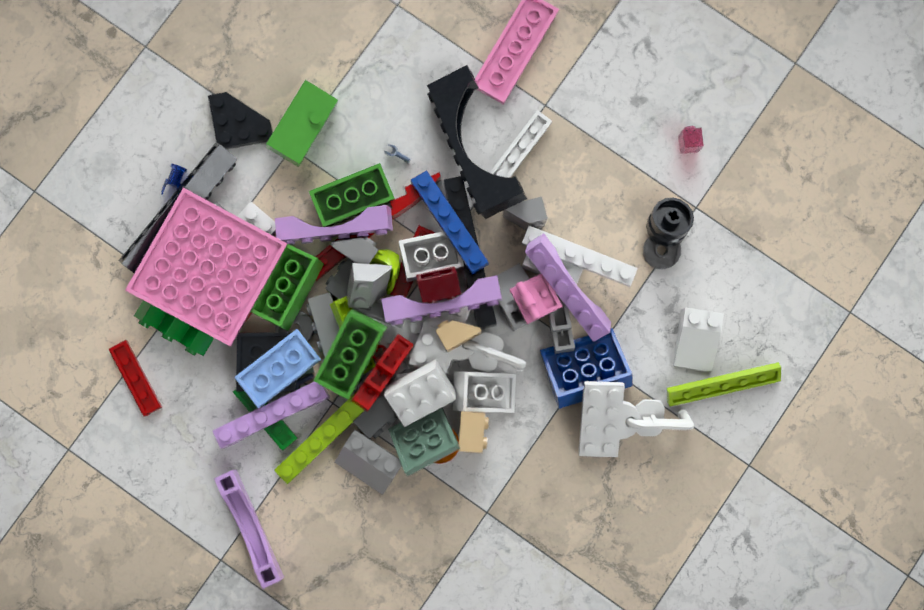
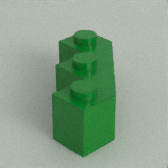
M144 300L134 314V317L139 319L138 324L147 329L150 326L163 333L162 338L170 342L173 339L186 346L185 351L194 356L196 353L204 356L214 340V337Z

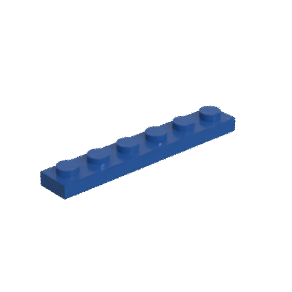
M426 170L412 178L411 184L471 274L489 265L488 260L428 171Z

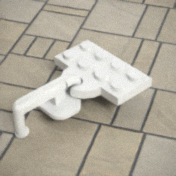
M443 298L435 303H442L452 299ZM468 307L460 309V312L455 314L443 312L440 317L430 318L429 315L426 316L408 363L420 368L436 359L445 374L448 371L451 360L461 361L469 359L474 369L485 373L494 371L498 361L514 366L518 372L523 371L526 367L524 360L503 353V340L499 336L488 332L463 344V347L461 345L450 352L446 351L436 333V329H438L440 323L446 320L448 322L453 320L467 324L466 321L471 311L468 310Z
M584 381L578 454L579 456L618 457L620 439H627L636 432L640 436H657L661 433L662 429L692 430L694 429V423L685 409L678 412V419H664L665 407L659 400H642L636 406L623 401L625 388L623 382Z

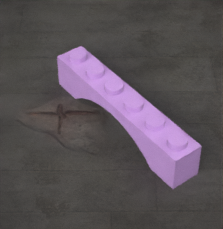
M387 205L367 207L352 221L334 227L312 226L294 216L275 218L276 238L289 245H295L297 241H301L303 244L313 243L315 239H320L322 242L331 241L332 237L350 239V235L368 237V233L386 235L387 231H393L391 208Z
M543 233L529 242L525 253L593 342L610 333L611 321L603 310L594 304L576 285L563 265L556 248Z
M496 275L477 279L472 287L462 295L442 303H419L401 295L381 300L386 323L396 326L403 324V320L410 319L411 322L422 320L423 316L429 315L430 318L440 317L443 312H449V314L459 313L462 308L468 307V310L479 309V305L482 304L495 306L499 304L498 301H502V296Z
M313 382L213 430L220 449H224L282 419L329 399L330 396L324 386Z
M231 470L214 478L222 498L229 507L242 533L262 589L284 578L282 570L238 471Z

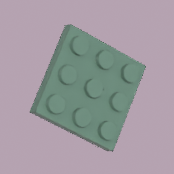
M443 407L405 427L400 422L388 429L404 473L407 476L460 449Z

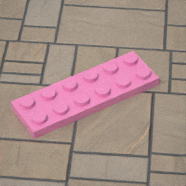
M521 0L475 78L479 87L477 90L504 105L558 14L559 9L544 0Z

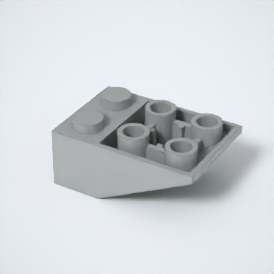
M520 263L497 275L502 301H498V305L513 331L526 325L509 291L517 283L529 280Z

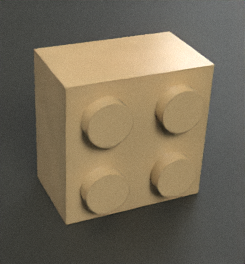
M461 411L460 449L458 451L483 453V449H487V437H484V429H488L489 417H485V413Z

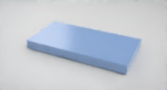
M296 329L234 378L256 407L260 408L320 362L321 358L300 331Z

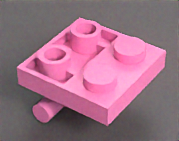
M542 274L525 282L521 281L509 290L527 325L562 308V304L554 289Z

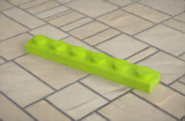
M777 362L666 388L667 403L669 407L780 382L781 365Z
M356 393L274 470L286 484H289L365 411L351 401Z

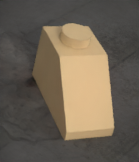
M446 320L440 323L438 329H436V333L447 352L482 334L479 327L453 320L451 322Z

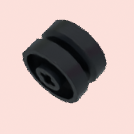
M672 197L659 201L647 220L646 228L649 236L657 244L666 247L681 243L693 226V211L681 199Z

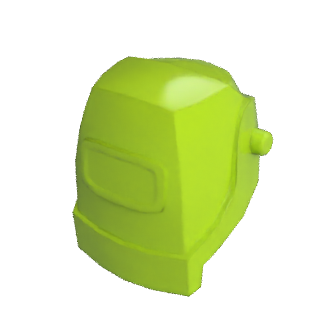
M380 249L369 264L392 266L386 289L387 294L390 295L398 278L401 262L397 253L389 249Z

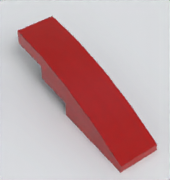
M440 172L431 175L437 185L441 181ZM412 184L404 187L406 195L390 201L392 220L422 200Z
M397 334L351 401L368 412L414 344L400 334Z

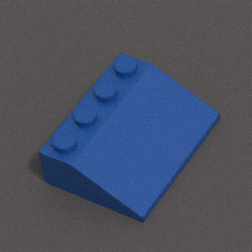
M613 328L610 329V333L594 342L589 335L575 339L574 351L555 354L554 346L540 350L559 409L583 402L584 381L623 382L625 385L624 389L633 386V374Z

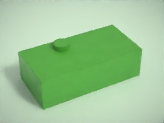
M305 80L266 143V148L299 167L337 105L338 99Z
M380 163L309 191L323 227L333 226L360 215L367 207L383 206L395 199Z
M288 244L250 312L289 332L324 263L317 257Z
M355 309L350 310L313 381L349 399L356 390L388 327Z

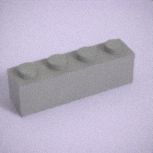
M330 292L309 298V304L306 305L309 316L313 315L314 322L311 323L314 334L318 333L320 341H317L319 351L324 353V357H326L340 330L329 305L334 302Z

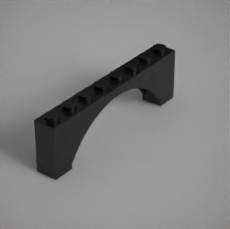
M468 65L428 84V98L436 106L434 112L437 118L442 120L440 124L441 129L449 137L446 141L450 149L455 151L453 158L456 164L462 168L460 174L463 181H467L469 185L467 187L468 194L471 198L474 197L476 203L473 205L477 214H481L487 219L526 200V194L516 176L508 178L489 173L475 165L465 152L461 136L462 119L470 97L479 88Z

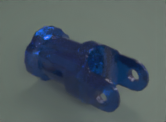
M171 164V171L169 177L165 179L161 195H163L166 185L173 186L176 190L179 188L184 173H187L186 168Z

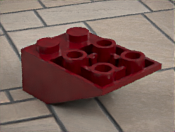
M455 266L416 275L422 303L432 304L439 299H453L457 295H461Z

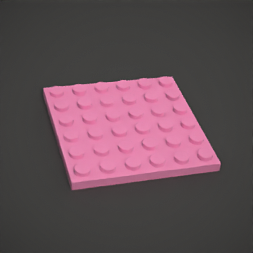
M183 188L125 291L215 339L232 346L288 244Z

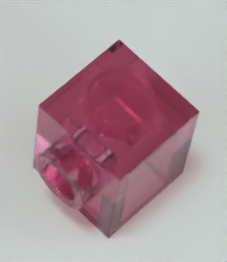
M687 126L678 135L680 154L699 152L704 146L702 128Z

